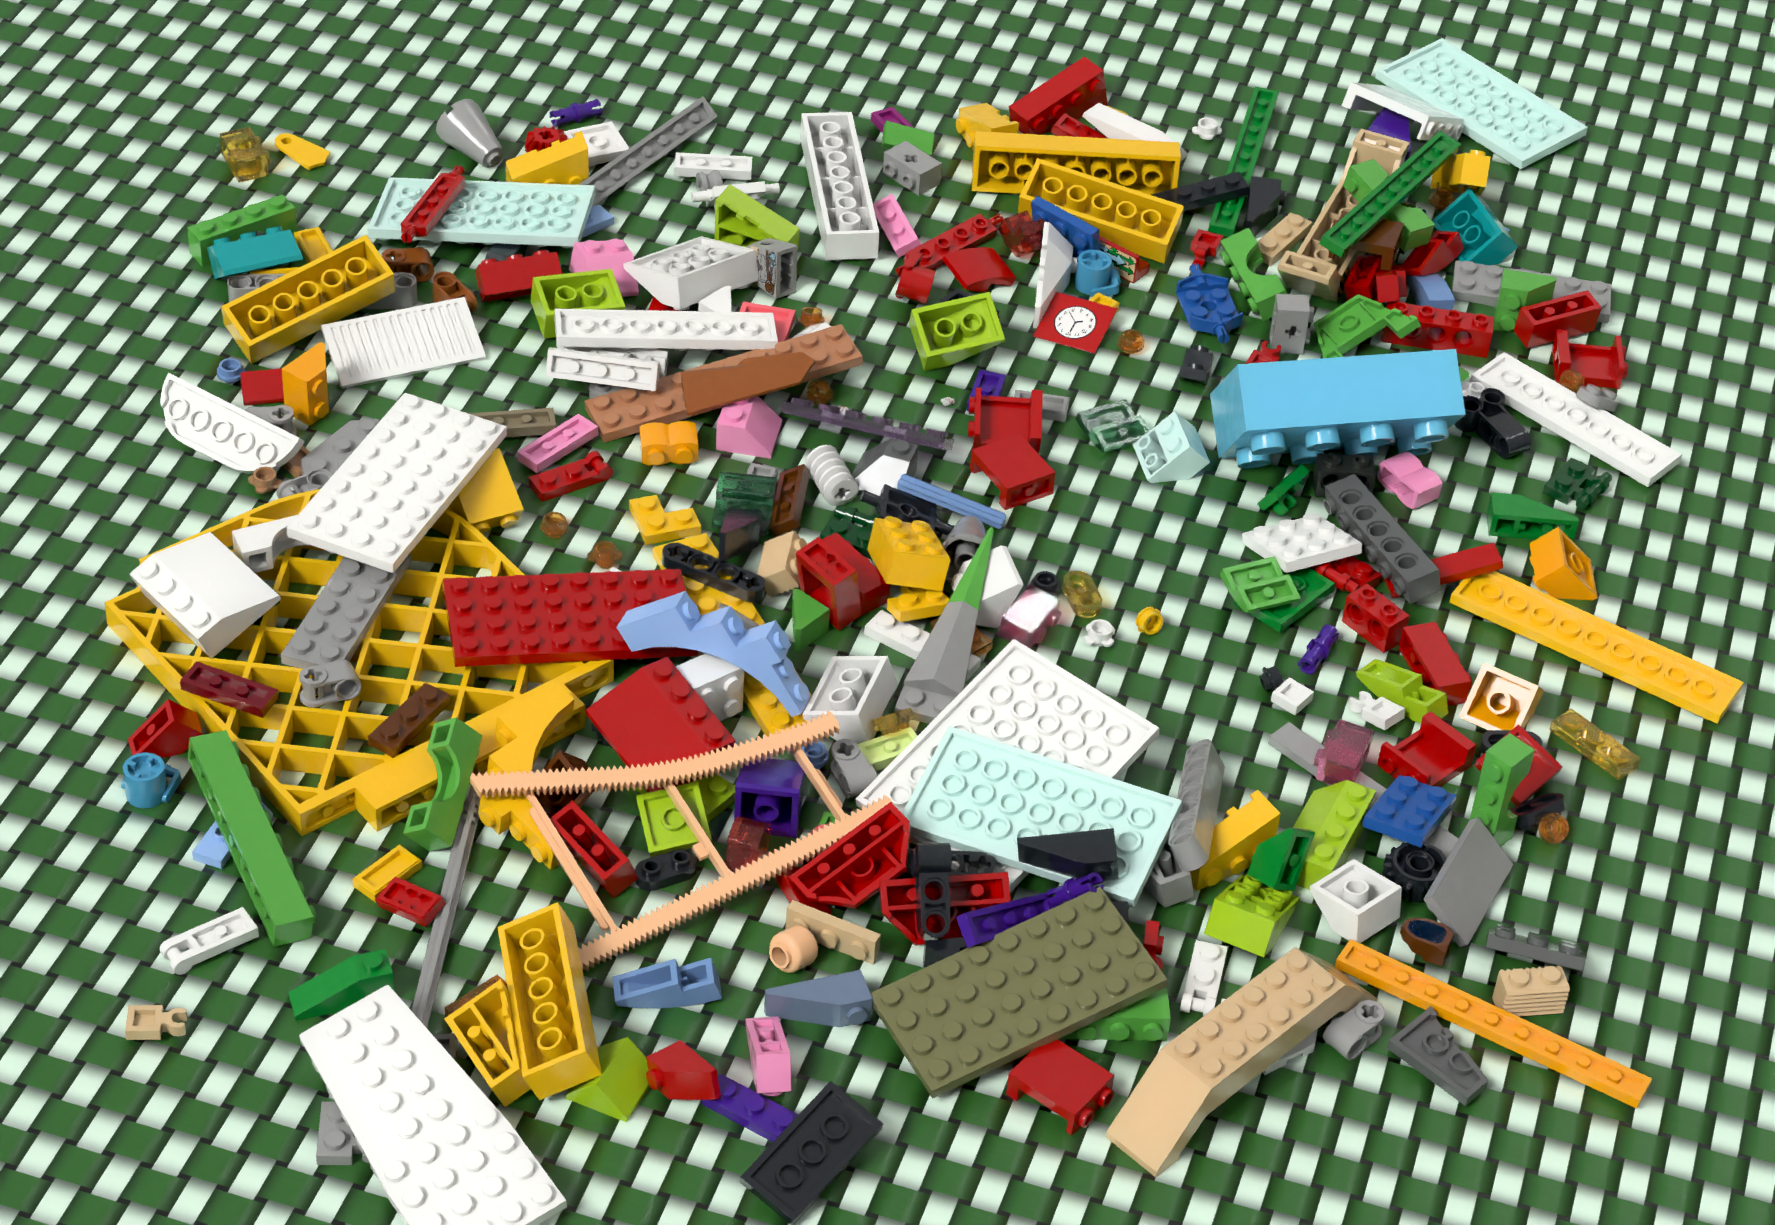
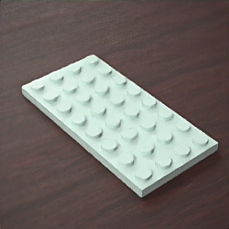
M1443 38L1376 71L1375 78L1386 86L1463 118L1462 133L1519 169L1586 136L1588 127Z
M389 177L367 228L368 238H377L382 241L401 239L403 234L401 233L402 221L435 179ZM465 180L464 189L427 237H414L412 241L427 240L433 243L451 241L459 244L475 242L485 245L495 243L524 244L537 247L561 246L563 248H572L574 242L581 241L596 195L595 185Z
M949 726L902 814L910 821L911 834L938 843H950L951 847L963 851L984 852L992 855L996 862L1062 884L1072 877L1019 862L1017 838L1114 828L1119 879H1110L1094 887L1104 885L1103 891L1110 900L1128 902V906L1135 907L1170 834L1172 822L1182 809V800Z

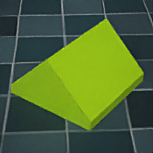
M629 1037L597 1047L602 1075L569 1088L566 1093V1099L627 1123L650 1088L646 1078V1072L648 1071L646 1057Z

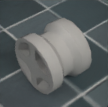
M712 170L710 174L703 172L696 174L697 191H706V189H712L714 186H723L719 170Z

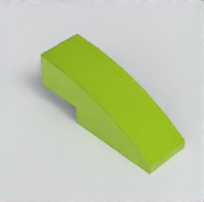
M1374 659L1356 672L1357 678L1377 697H1383L1404 707V716L1421 724L1422 716L1430 711L1441 719L1448 714L1446 693L1424 686L1421 674L1378 659Z

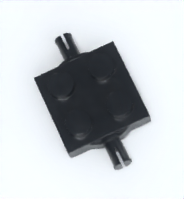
M884 484L880 496L863 490L860 501L875 506L877 511L876 518L885 519L886 516L899 518L902 522L924 521L931 526L933 531L947 536L954 528V525L939 520L936 514V504Z

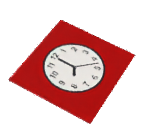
M1056 292L1033 337L1095 354L1118 308Z

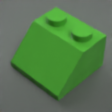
M1503 269L1494 309L1493 330L1515 333L1513 330L1520 308L1552 300L1556 277Z

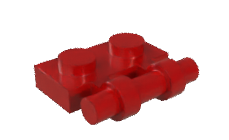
M1353 556L1310 567L1315 572L1336 583L1338 589L1343 592L1349 591L1350 593L1366 584L1375 587L1380 583L1382 577L1381 573L1374 570L1371 565L1361 562Z

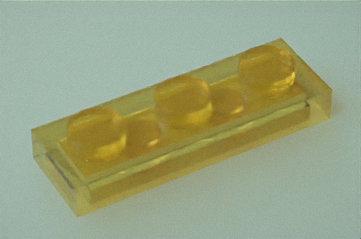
M1572 708L1551 721L1550 731L1616 779H1622L1639 767L1640 757Z

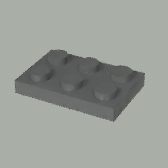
M1497 924L1496 929H1488L1486 938L1487 948L1580 971L1584 969L1585 951L1580 950V945L1577 943L1561 940L1560 945L1548 942V937L1533 932H1529L1528 937L1517 935L1515 928Z

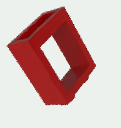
M819 537L795 552L800 590L830 609L829 623L840 631L862 615L857 570Z

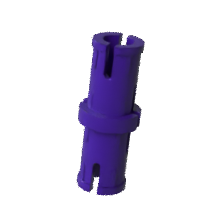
M598 99L579 105L578 103H573L567 108L550 111V118L560 117L551 120V123L554 127L573 121L579 123L584 118L599 116L602 114V108H592L601 106V103Z
M1324 625L1318 636L1308 643L1306 653L1298 661V666H1302L1300 670L1303 673L1313 674L1320 662L1326 660L1330 655L1331 646L1339 638V633H1336L1338 630L1334 626Z
M1092 872L1079 879H1067L1063 885L1047 890L1045 896L1054 894L1055 896L1047 898L1046 902L1051 908L1061 905L1063 901H1070L1089 891L1096 892L1098 887H1101L1103 890L1104 885L1094 887L1097 884L1103 883V879L1096 872Z

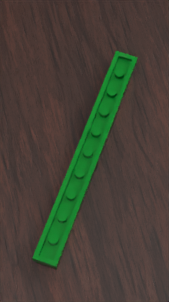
M1260 87L1254 88L1226 175L1240 172L1248 186H1250L1251 176L1254 175L1278 100L1279 91ZM1247 195L1216 203L1208 232L1223 235V237L1235 234Z
M1439 131L1322 235L1319 244L1339 257L1345 255L1455 155L1461 143Z

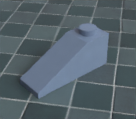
M861 970L765 989L764 1012L768 1017L778 1016L781 1019L844 1027L871 1021L873 998Z

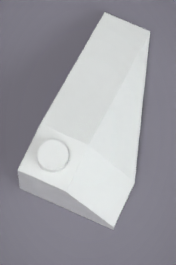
M1101 103L1084 112L1082 116L1109 139L1175 142L1164 132ZM1180 146V161L1187 157L1188 153Z
M1044 222L1033 328L1038 327L1055 293L1064 292L1069 285L1070 274L1076 273L1077 257H1072L1073 246L1050 222Z

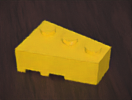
M988 103L959 108L956 129L966 140L967 146L973 150L975 131L1018 133L1019 123L1016 121L1010 122L1009 116H1001L999 110Z
M582 131L575 133V137L561 143L559 140L552 142L551 147L537 152L535 149L507 160L506 182L579 185L589 177L588 146Z
M1470 150V153L1453 155L1433 174L1430 188L1464 193L1470 187L1477 195L1481 196L1486 188L1491 157L1485 156L1486 152L1479 150Z
M1259 790L1253 792L1250 795L1252 800L1239 810L1233 806L1226 811L1228 817L1214 826L1208 861L1200 868L1190 871L1192 885L1196 891L1207 886H1213L1220 880L1234 874L1242 873L1250 867L1257 845L1277 835L1281 813Z
M500 979L444 1019L504 1107H506L531 1088L522 1077L507 987Z

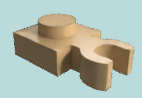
M128 1005L125 1029L126 1040H161L162 1032H168L173 1036L186 1035L185 1023L182 1022L187 1021V1010L184 1008H174L169 1012H164L163 1005Z

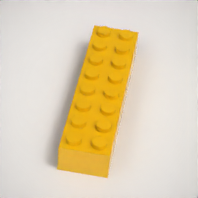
M975 131L971 185L972 191L1021 194L1025 186V180L1028 179L1037 158L1150 195L1177 188L1181 160L1179 142Z

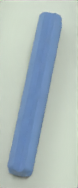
M902 474L898 481L897 488L901 491L964 516L977 517L982 523L997 529L1002 528L1006 519V514L910 475Z

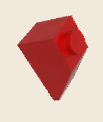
M168 699L128 738L132 755L148 752L164 758L183 754L189 748V738L200 736L203 733L196 712Z
M681 1040L646 1057L648 1071L646 1072L647 1081L653 1090H658L666 1098L716 1100L721 1097L716 1068Z

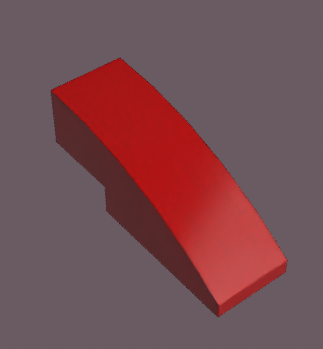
M1435 231L1428 244L1414 248L1401 265L1405 270V274L1416 276L1430 275L1448 266L1464 249L1459 232Z
M1400 265L1392 266L1391 271L1380 270L1375 274L1378 302L1399 301L1400 297H1407L1406 274Z

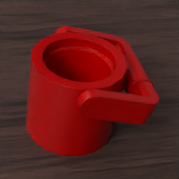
M913 251L905 261L895 293L897 298H907L924 304L927 303L936 271L920 266L923 254Z

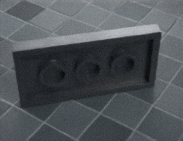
M830 1081L740 1177V1183L790 1225H794L882 1130L884 1123Z

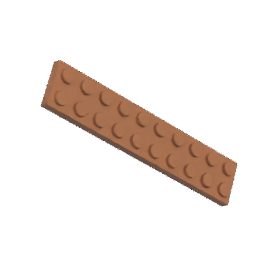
M842 324L778 342L775 348L754 349L685 371L736 366L747 358L803 352L815 360L814 366L802 381L804 383L863 365V356ZM681 372L660 378L656 391L624 388L584 401L585 410L592 422L598 426V433L604 443L639 433V426L653 422L668 424L698 415L689 416L687 414L682 391Z

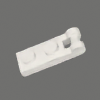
M241 907L167 939L161 944L159 950L165 959L170 960V966L177 975L187 973L197 963L259 937L258 927L246 910Z
M1196 940L1180 1011L1190 1013V1010L1202 1012L1203 1016H1205L1215 1008L1228 949L1227 946Z

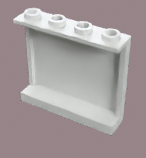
M1351 82L1341 105L1350 110L1381 112L1385 107L1422 123L1417 136L1419 140H1430L1439 131L1456 140L1463 131V118L1388 86Z

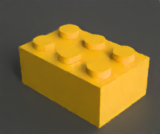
M886 516L885 519L875 518L867 550L885 583L943 591L951 559L931 526L920 520H914L912 523L902 522L899 518Z

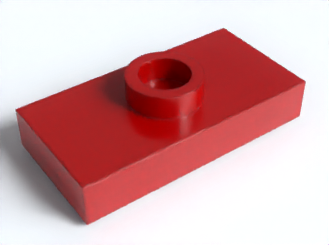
M1066 113L1061 116L1051 130V133L1056 136L1107 138Z
M396 876L375 899L380 908L424 927H427L446 905L442 896Z

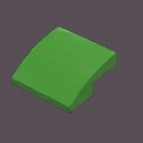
M1275 556L1223 568L1220 573L1229 593L1246 613L1297 602L1301 598L1290 575H1283Z

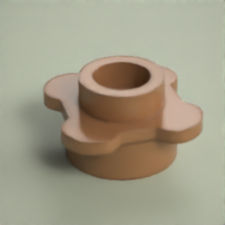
M260 467L253 472V475L249 476L248 483L255 486L257 493L264 494L271 492L274 488L278 489L282 480L277 479L276 471L273 468Z

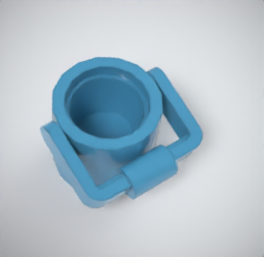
M1100 250L1081 252L1078 256L1075 277L1076 289L1091 297L1098 292L1105 296L1119 293L1121 279L1111 257Z
M148 752L137 753L130 756L124 762V778L121 788L125 789L126 799L131 805L138 808H152L160 805L162 802L168 803L181 783L182 778L180 772L165 764L160 756ZM166 777L172 778L168 786L166 785Z

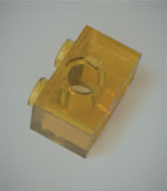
M250 127L220 133L221 154L239 183L268 176V165L271 164L269 152L267 149L264 150L262 148L259 136H255Z

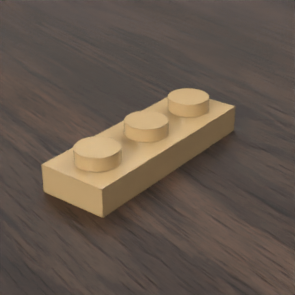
M1290 212L1257 241L1264 263L1272 266L1287 250L1289 251L1309 233L1313 222Z
M794 900L787 907L786 929L792 926H803L814 935L817 943L827 948H832L873 965L878 959L881 934Z

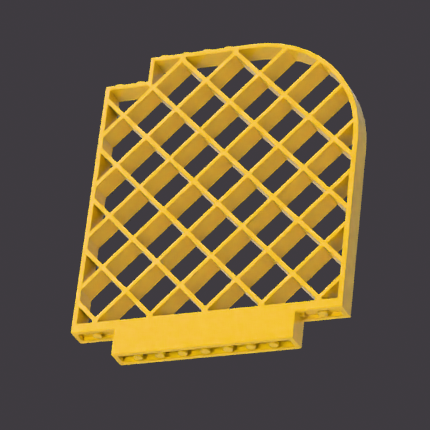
M320 489L297 493L271 501L159 551L209 532L228 548L233 545V530L299 515ZM446 509L431 527L449 536V539L424 536L410 552L412 561L441 564L439 573L408 569L405 571L349 661L357 663L355 672L361 682L362 689L355 698L345 700L342 711L303 707V704L300 702V693L303 690V685L299 679L300 671L303 669L262 663L266 652L281 654L296 632L294 629L276 628L278 617L303 620L319 596L287 592L290 582L326 586L344 556L338 554L336 561L300 558L302 548L326 551L312 545H300L287 549L284 556L279 555L274 562L273 569L256 573L261 579L275 580L273 589L279 594L281 600L280 604L270 608L263 614L260 626L250 625L225 647L251 651L247 662L211 659L199 647H197L194 656L158 652L162 641L186 644L195 643L159 608H157L155 614L144 613L156 608V606L142 593L139 587L104 602L107 625L182 706L197 713L200 726L207 734L223 730L227 731L231 741H235L238 745L241 763L248 766L250 781L301 836L354 810H357L378 832L407 817L412 805L431 801L436 793L438 784L437 770L432 757L427 752L434 723L437 722L432 721L408 744L416 747L404 753H398L394 758L387 754L378 755L344 751L348 738L368 740V736L389 717L356 713L359 701L393 704L400 707L425 683L420 681L423 670L462 674L463 678L460 686L426 683L450 694L451 704L445 710L453 711L451 719L457 717L463 722L466 713L481 714L464 723L482 735L473 773L477 776L480 772L483 776L487 772L489 755L503 747L495 735L497 716L555 679L575 699L572 718L552 734L542 747L543 749L584 728L585 704L579 698L614 681V660L455 667L452 647L431 645L434 634L450 636L446 610L442 609L444 602L443 579L471 577L453 575L454 565L489 569L493 577L525 575L473 525L449 509ZM149 554V555H147V556H145V557H143V558H140V559H139L140 564L143 563V562H144L147 558H149L152 554ZM393 594L431 598L428 608L390 604ZM382 629L421 633L418 643L379 639ZM197 661L278 689V692L292 693L288 705L274 704L267 714L261 718L181 690L180 680ZM371 664L410 669L407 680L368 675ZM476 676L516 680L514 692L475 688L473 685ZM528 682L542 683V685L526 692ZM241 726L280 730L276 743L239 739L237 737ZM294 732L334 736L330 749L290 745ZM282 770L322 775L318 788L287 785L279 782ZM336 776L351 778L333 787Z

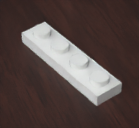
M880 610L865 625L864 635L915 660L930 633L907 622H899L893 615L883 610ZM973 654L970 656L966 681L980 668L981 658Z

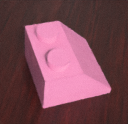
M611 239L606 241L587 240L585 242H574L569 265L571 273L612 269L622 297L638 296L637 280L623 267V263L634 260V255L624 240Z
M759 396L725 405L722 407L717 422L716 450L771 459L782 426V419Z

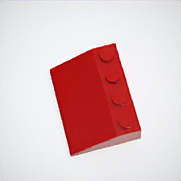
M668 657L641 667L587 708L585 713L629 769L632 764L635 768L637 764L642 768L643 763L647 767L649 763L654 766L655 762L660 765L661 761L665 765L666 760L671 764L672 759L677 763L678 758L683 761V757L688 760L689 756L694 759L695 754L699 758L700 753L705 756L706 751L711 755V750L715 753L717 748L722 751V747L727 750L728 745L733 748L736 742ZM685 779L684 784H688L689 782ZM680 780L678 782V785H676L673 781V784L675 786L684 785ZM655 784L652 789L649 785L646 791L647 793L662 790L664 787L661 784L660 788H658Z

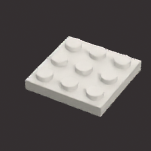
M1315 513L1305 514L1303 518L1296 520H1281L1278 524L1268 527L1258 526L1253 531L1242 533L1244 545L1263 558L1275 556L1281 570L1285 573L1362 553V543Z

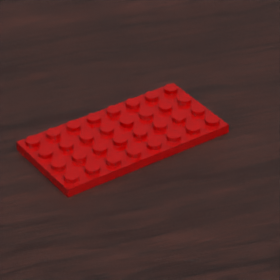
M681 569L443 579V594L455 667L698 656L697 650L678 647H651L632 652L616 628L627 610L686 591Z

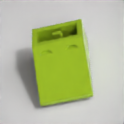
M1248 874L1245 876L1241 875L1215 898L1204 934L1264 958L1276 944L1298 905L1300 897L1292 895V891L1272 889Z

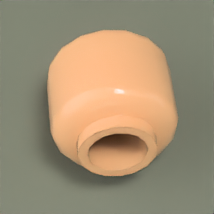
M792 926L774 935L770 942L769 955L772 963L786 973L797 972L812 964L817 958V941L814 935L803 926Z

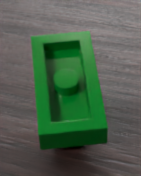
M1301 464L1278 483L1257 505L1264 511L1273 504L1274 511L1281 517L1296 504V500L1291 495L1304 485L1302 479L1309 471Z

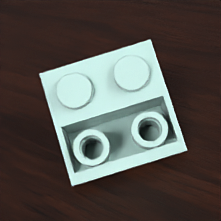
M1176 411L1163 419L1157 426L1133 444L1146 479L1150 483L1188 480L1210 463L1196 428Z

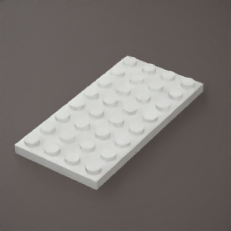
M404 393L287 527V536L394 573L507 436V426Z

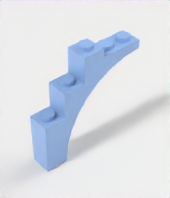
M684 591L627 610L616 627L632 652L651 647L692 649L719 657L743 669L770 690L779 699L791 717L802 714L811 698L808 687L801 681L792 661L786 656L791 643L787 634L781 629L776 620L746 630L741 618L736 615L731 606L700 615L697 605L690 599L687 592Z

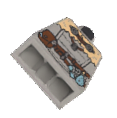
M767 238L747 246V248L755 249L757 254L758 281L754 282L756 285L775 299L796 292L797 245Z

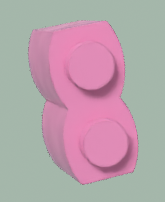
M1407 451L1380 462L1377 479L1383 487L1390 492L1396 493L1399 500L1411 509H1416L1439 498L1443 484L1435 472L1423 467L1421 461Z

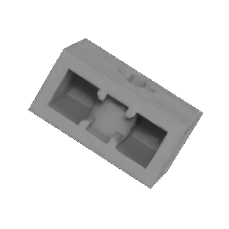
M904 141L884 152L883 173L919 196L940 185L942 163L909 142Z
M1276 294L1269 334L1270 349H1276L1278 345H1281V353L1303 354L1304 345L1309 344L1310 328H1307L1308 322L1312 323L1314 319V307L1309 306L1308 295Z

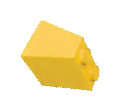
M500 448L493 451L449 505L451 511L464 518L482 534L497 526L507 528L515 525L524 510Z

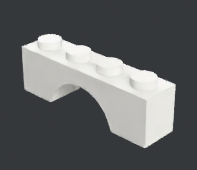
M298 515L232 531L234 554L254 573L273 569L276 558L283 551L291 547L310 544L287 536V527Z

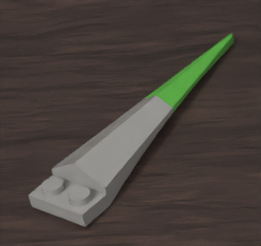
M993 527L987 531L906 676L904 686L895 706L896 716L930 724L965 689L978 611L993 539Z

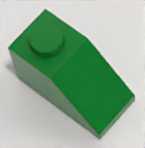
M1288 828L1258 844L1252 856L1247 874L1272 889L1294 891L1315 832L1308 829Z

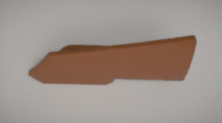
M803 352L747 358L736 366L682 371L681 383L687 414L691 416L738 401L800 385L814 366L815 360Z

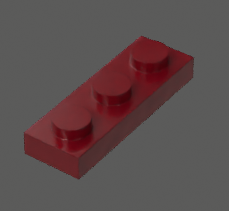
M197 661L180 680L181 690L261 718L267 714L279 699L278 689Z

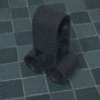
M1486 388L1482 390L1480 398L1469 395L1463 396L1466 415L1454 424L1457 429L1463 432L1475 431L1504 459L1530 450L1531 437L1527 430L1503 407L1505 395L1502 391L1495 388Z
M916 843L915 849L911 851L912 878H915L917 931L925 941L941 939L950 929L949 872L952 865L950 843ZM928 885L937 887L940 892V899L934 901L927 898L924 891L925 887ZM932 917L939 920L941 923V931L939 933H932L927 929V918Z

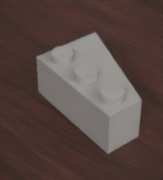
M1169 836L1144 886V889L1164 908L1194 897L1191 874L1184 871L1168 844Z

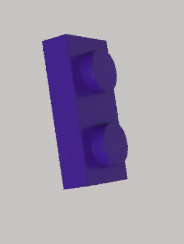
M979 370L970 397H975L976 387L982 388L981 395L1001 397L1006 375ZM968 399V402H967V411H968V412H969V399Z

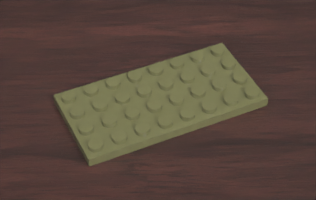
M1101 887L1096 888V892L1089 891L995 935L994 940L966 948L871 992L874 1010L932 1099L1026 1055L1035 1048L1051 1043L1167 987L1166 976Z

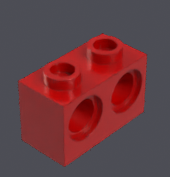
M1382 255L1357 256L1343 287L1347 301L1357 294L1377 301L1375 274L1382 270L1380 269Z
M1366 584L1347 595L1342 622L1381 652L1385 653L1399 645L1402 629L1408 626L1410 615L1369 584Z

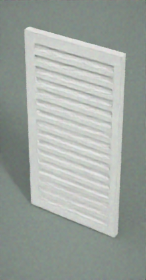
M465 297L321 325L341 389L486 360L487 357Z

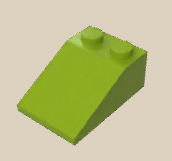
M612 269L533 277L530 301L543 338L556 337L555 309L625 310L626 306Z
M990 292L911 309L909 325L924 371L950 366L1005 342Z

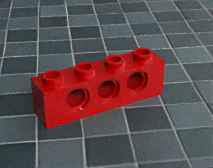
M1401 301L1387 302V309L1392 310L1395 308L1402 311V314L1405 316H1416L1421 326L1401 339L1386 326L1382 328L1381 342L1430 350L1456 349L1457 354L1487 358L1493 334L1494 317L1484 314L1459 312L1457 310L1433 308L1426 305L1406 304Z

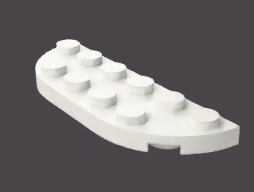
M170 373L167 374L160 400L166 420L164 423L169 432L188 447L233 470L245 474H253L260 467H271L274 470L281 467L292 459L303 446L305 441L181 378Z

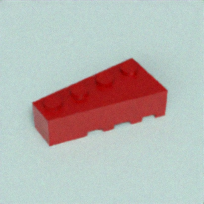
M1084 56L1008 106L1010 121L1018 122V130L1023 134L1041 135L1051 131L1054 124L1064 113L1078 120L1082 118L1084 112L1098 103L1108 106L1104 70Z

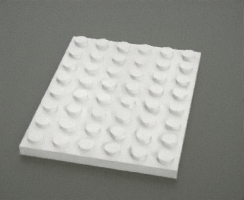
M1013 639L856 798V806L862 809V806L867 808V803L872 805L873 800L878 802V798L883 800L885 795L891 799L893 804L902 813L949 726L1116 780L1159 736V727ZM910 833L909 841L915 845L916 843H938ZM951 847V850H954V851H963V850H960V849H956V848ZM952 861L951 868L956 871L959 868V864ZM996 862L997 873L1008 872L1010 893L1029 874V872ZM965 863V873H968L969 863ZM981 864L980 869H977L978 872H984L987 865Z

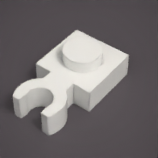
M1361 691L1359 692V700L1353 697L1349 698V709L1352 712L1362 713L1361 719L1383 730L1404 719L1405 708L1383 697L1375 700L1370 693Z

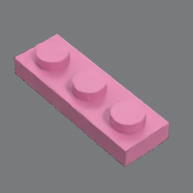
M893 194L873 204L876 219L898 258L921 245Z
M577 414L517 451V460L534 472L539 473L598 436V426Z

